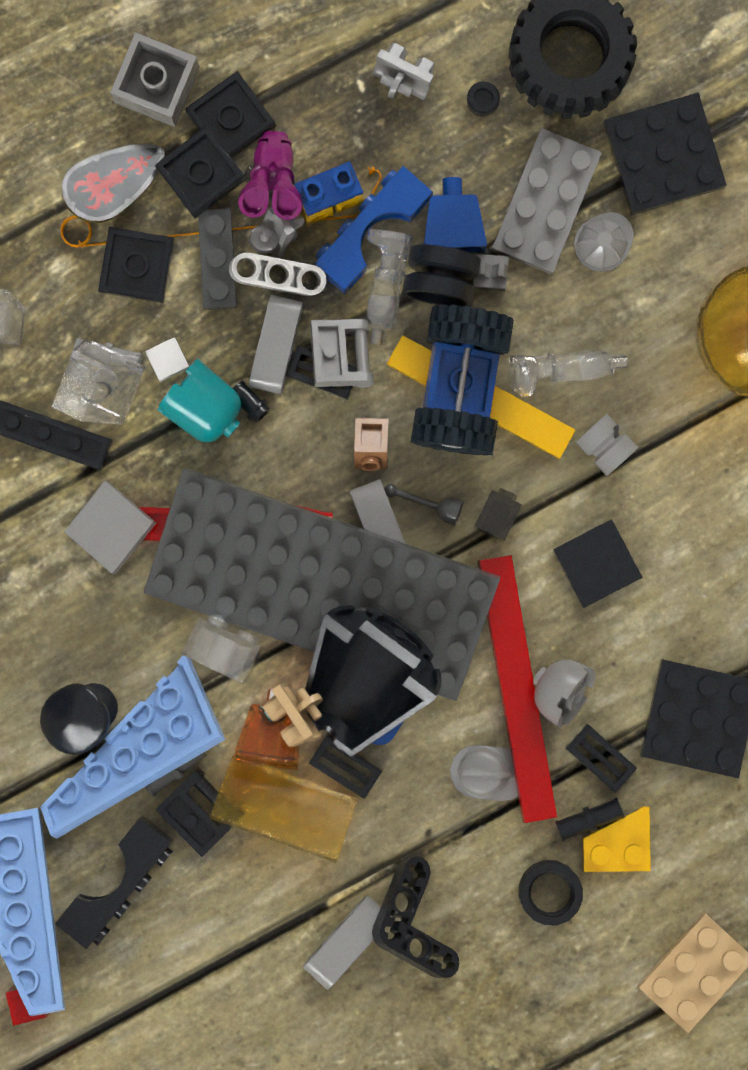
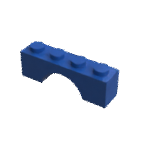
M404 166L398 172L393 169L381 182L383 189L376 196L370 194L360 205L359 209L362 212L353 221L349 218L342 224L337 231V234L340 235L332 245L327 242L315 255V258L318 260L315 266L320 267L324 271L326 279L344 295L367 271V265L361 252V244L368 230L378 222L387 219H400L411 223L429 203L430 196L433 195V191Z

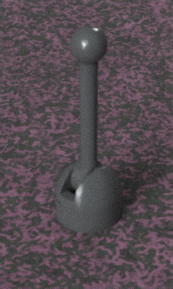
M388 484L384 488L388 497L398 496L437 509L440 519L448 524L455 526L458 521L463 500L450 497L437 503L398 490L393 484Z

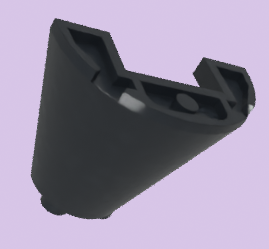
M354 605L336 607L330 610L323 618L305 687L309 696L319 693L323 698L322 702L316 706L322 716L314 721L308 712L307 714L318 731L326 730L333 737V744L352 757L434 701L441 688L440 669H434L431 663L434 656L426 644L413 631L393 617L371 608H367L365 612L356 611Z

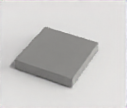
M104 481L64 532L110 573L116 574L156 525V522L110 482Z

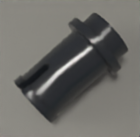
M243 380L232 388L239 395L241 408L248 414L247 418L249 420L253 419L257 423L270 411V408L267 406L268 402L265 399L261 400Z

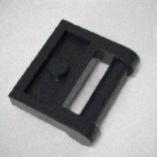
M198 767L155 810L203 857L245 813L239 807L235 809L204 777L206 773ZM193 786L226 818L221 825L187 793Z

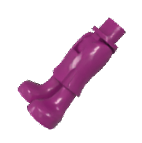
M266 131L258 140V145L254 152V168L250 173L251 181L241 190L238 198L239 209L248 217H260L266 212L269 203V190H273L272 208L274 214L284 220L294 219L301 212V195L292 184L294 181L292 172L294 161L292 143L285 132Z

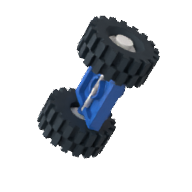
M435 305L432 307L427 342L433 344L423 408L419 407L415 410L411 443L436 450L458 452L460 454L493 455L498 421L490 418L499 355L508 354L514 323L512 317L498 314L496 311H486V309H476L470 306Z

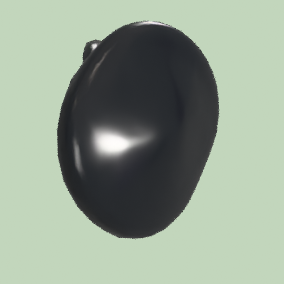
M80 683L69 684L54 692L45 701L40 714L42 732L48 742L60 752L72 755L87 752L106 736L109 726L116 718L118 703L111 690L104 685L96 683L86 685Z

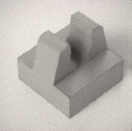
M476 254L481 259L478 278L473 279V286L476 289L505 291L509 257Z

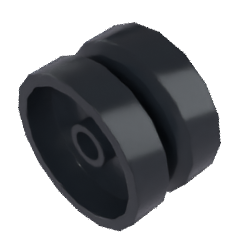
M428 244L410 246L407 265L416 272L405 275L402 294L417 301L439 306L458 305L460 307H472L476 288L467 281L478 278L481 259L476 255L454 248Z

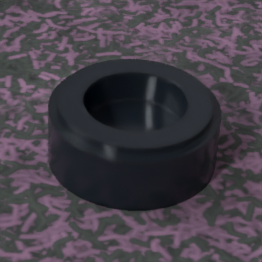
M484 81L478 82L469 89L467 106L473 114L485 117L493 114L498 108L500 95L498 89L493 84Z

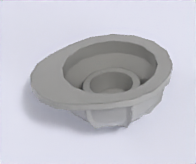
M614 212L603 213L589 219L581 225L576 233L574 241L576 256L584 266L591 270L599 272L613 270L622 264L631 248L634 237L632 225L627 218Z

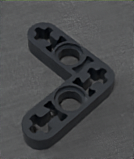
M419 856L405 858L397 866L373 925V940L380 948L432 977H452L459 969L460 963L457 953L452 948L411 926L430 879V866L424 858ZM411 866H415L414 871L418 874L417 878H412L413 873L409 870ZM399 893H403L408 901L407 908L403 912L398 910L395 904ZM386 927H391L390 932L394 934L393 939H388V933L385 932ZM415 938L422 945V952L417 958L410 952V943ZM431 956L443 957V962L447 964L446 968L441 969L442 964L435 959L429 960Z

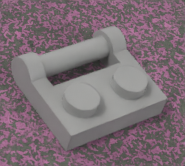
M365 319L311 320L310 332L315 387L356 386L366 388L373 386L374 376L370 372L367 334L370 332L369 321ZM345 334L354 335L357 372H348Z

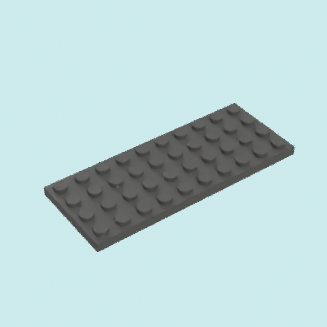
M184 468L144 593L315 652L323 618L330 610L345 605H354L356 611L365 612L367 608L375 609L404 624L426 644L434 656L431 660L434 669H440L442 682L438 695L457 701L498 587L500 576Z

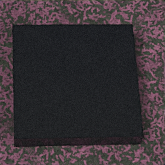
M238 71L185 108V112L199 131L208 126L231 158L259 139L264 132L270 131L276 126L273 118Z
M205 126L154 165L194 219L247 180L246 176L208 126Z
M109 227L98 292L164 303L174 237Z
M612 519L553 549L583 608L643 578Z

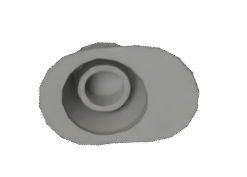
M482 745L468 746L459 751L454 757L450 768L451 780L456 789L463 795L476 799L507 801L518 797L510 749Z

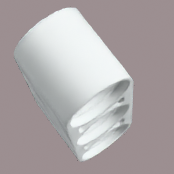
M241 253L235 256L229 264L231 278L240 284L302 296L316 295L326 285L324 271L315 265L254 253ZM246 259L252 263L253 273L250 277L245 278L238 274L237 263L239 260ZM274 265L282 267L285 271L286 277L281 284L274 283L269 277V271ZM305 272H312L316 275L318 283L314 290H308L303 286L302 276Z

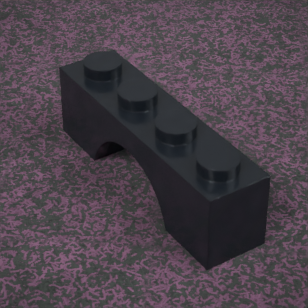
M141 816L118 844L125 858V874L120 886L112 893L104 896L94 897L79 894L55 925L85 949L92 942L98 946L110 931L106 925L111 918L115 916L117 919H120L131 905L127 900L134 890L140 893L152 879L148 872L156 863L161 867L172 854L173 850L169 846L174 840L146 817Z

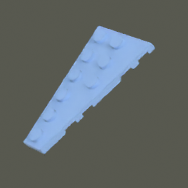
M184 654L177 661L179 665L168 677L163 676L157 682L156 686L158 688L145 701H140L105 738L107 742L95 754L91 752L83 761L85 765L73 778H67L41 805L40 809L51 836L56 839L226 740L190 657Z
M39 808L0 815V955L9 969L12 980L30 1016L65 1010L44 835Z

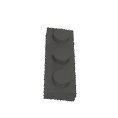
M231 208L206 210L198 216L203 309L237 308L236 282L229 273V264L234 258Z

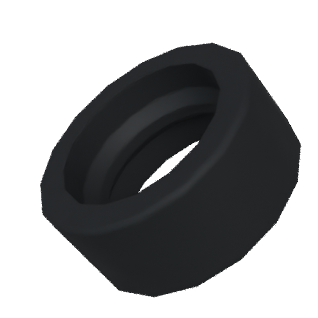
M543 860L533 864L523 873L519 883L518 897L524 911L532 920L543 925L557 926L568 922L578 913L583 901V888L579 877L568 865L557 860ZM546 873H556L562 876L570 888V898L567 904L556 912H545L538 909L531 898V887L534 881Z

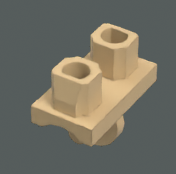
M279 684L272 690L274 696L267 701L263 709L269 718L275 722L288 714L293 723L280 733L289 747H295L305 741L314 742L322 736L307 714L308 712L314 721L322 716L316 707L323 700L319 693L309 696L306 690L301 688L296 692L301 701L300 703L289 686L283 688Z

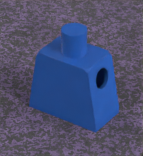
M461 177L443 178V195L430 196L424 244L454 248L468 253H485L487 241L477 195H463Z

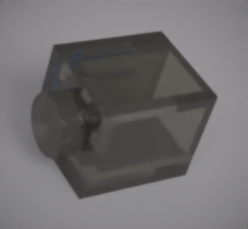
M502 488L498 492L491 490L473 528L503 542L522 505L516 502L518 496Z

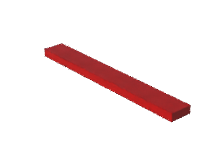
M512 555L479 560V569L500 576L487 619L523 823L556 818L557 813L540 715L534 699L535 686L533 684Z

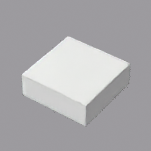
M175 337L145 351L160 382L187 370L189 367Z

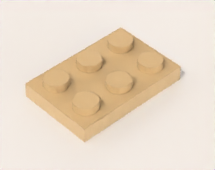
M703 912L637 986L680 1027L689 1033L748 968V952Z

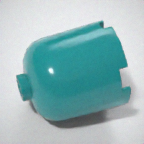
M197 359L185 371L188 375L181 384L175 383L158 405L159 408L157 410L200 442L211 443L222 435L229 438L240 425V422L236 419L241 411L240 397L234 389L207 365Z

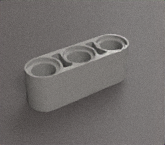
M275 295L270 296L250 375L249 387L282 394L301 319L303 302Z
M380 479L349 491L363 529L405 543Z
M368 895L354 907L303 965V968L327 990L373 941L372 929L381 907Z

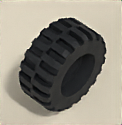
M531 0L529 2L528 8L522 10L517 18L508 54L511 77L516 78L515 86L519 93L527 94V102L533 107H536L537 104L544 107L543 113L552 116L554 111L562 113L561 118L571 119L573 114H579L580 118L590 116L593 110L600 112L607 108L611 100H616L631 75L637 56L635 54L637 37L632 35L634 25L630 17H623V6L619 2L612 5L609 0ZM564 26H575L585 29L597 39L602 48L603 58L601 65L595 73L584 78L572 79L558 75L547 66L542 57L541 47L545 36L552 30Z

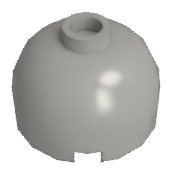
M565 659L552 663L548 668L542 667L533 680V684L536 685L534 692L535 704L541 715L559 728L562 727V723L565 725L569 724L587 700L583 696L586 686L591 689L594 686L596 679L595 670L578 661Z

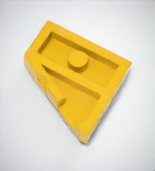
M641 806L638 810L626 815L625 818L615 820L598 831L591 832L582 837L583 871H651L650 807Z

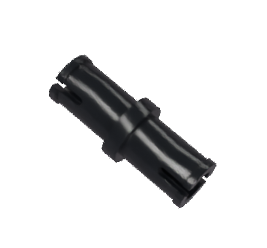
M614 798V800L590 809L589 806L582 808V812L559 821L557 820L555 823L562 841H565L589 830L592 833L598 831L597 827L621 818L623 819L625 816L618 798Z

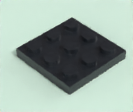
M699 92L604 120L603 124L631 216L721 190L727 186Z
M661 659L640 756L739 778L748 738V678Z

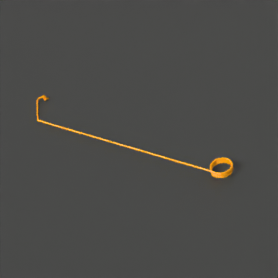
M368 167L369 175L375 172L379 173V180L371 193L374 194L382 179V175L379 170H375V167H372V169ZM358 215L329 217L321 221L357 217ZM70 216L61 224V237L71 247L78 248L106 244V242L87 244L92 236V228L90 223L80 216ZM72 219H82L89 227L88 237L83 242L78 240L79 244L77 245L69 243L63 233L65 225ZM256 226L232 228V230L251 229ZM199 232L185 233V234H177V235H168V237H178V236L195 235V234H199Z

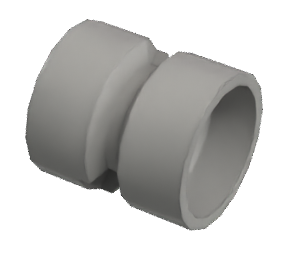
M608 413L575 442L587 456L594 455L596 457L595 464L606 476L639 448L627 434L620 435L618 433L620 426Z

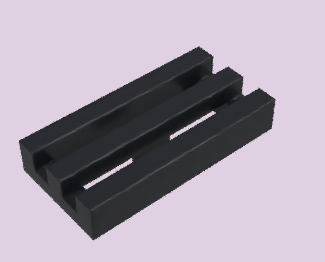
M298 345L286 377L348 400L353 386H345L344 390L334 386L315 387L313 378L295 372L298 367L314 373L313 365L300 361L301 355L313 359L312 350ZM348 364V372H357L355 366Z
M587 723L565 747L615 793L637 769L635 765ZM587 734L592 736L627 770L622 773L584 738ZM579 743L619 779L614 783L576 749Z
M326 735L309 764L365 799L382 773V770L357 754L352 757L333 744V738ZM330 745L372 772V776L370 778L325 749ZM321 755L365 783V787L361 789L319 762L318 760Z

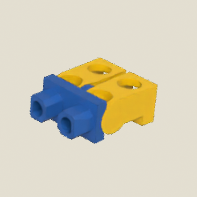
M350 161L294 184L301 195V215L305 220L306 227L334 216L332 206L335 207L337 214L361 205L364 201L363 190Z

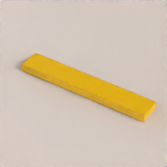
M402 335L387 362V366L426 386L432 351ZM494 387L490 418L498 421L497 426L560 459L575 429L499 387Z

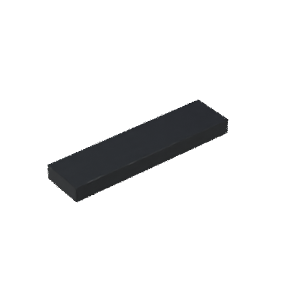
M0 400V436L102 471L113 441L112 439Z

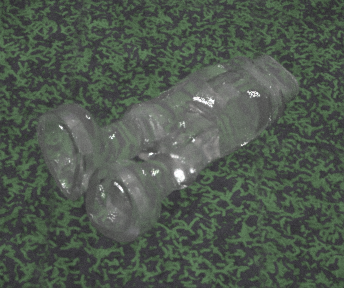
M368 229L367 240L381 249L382 260L380 267L375 268L374 280L369 294L367 316L371 324H367V328H372L370 343L386 345L388 331H393L396 323L400 286L406 275L403 269L410 252V246H412L413 236L394 231Z
M589 350L566 355L548 353L547 357L512 355L509 360L510 386L513 393L519 392L521 397H528L534 395L537 382L541 378L550 377L551 382L595 380L605 375H614L616 369L627 368L628 359L624 354L612 355L611 352L604 350Z

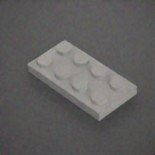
M541 128L491 251L552 275L602 152Z

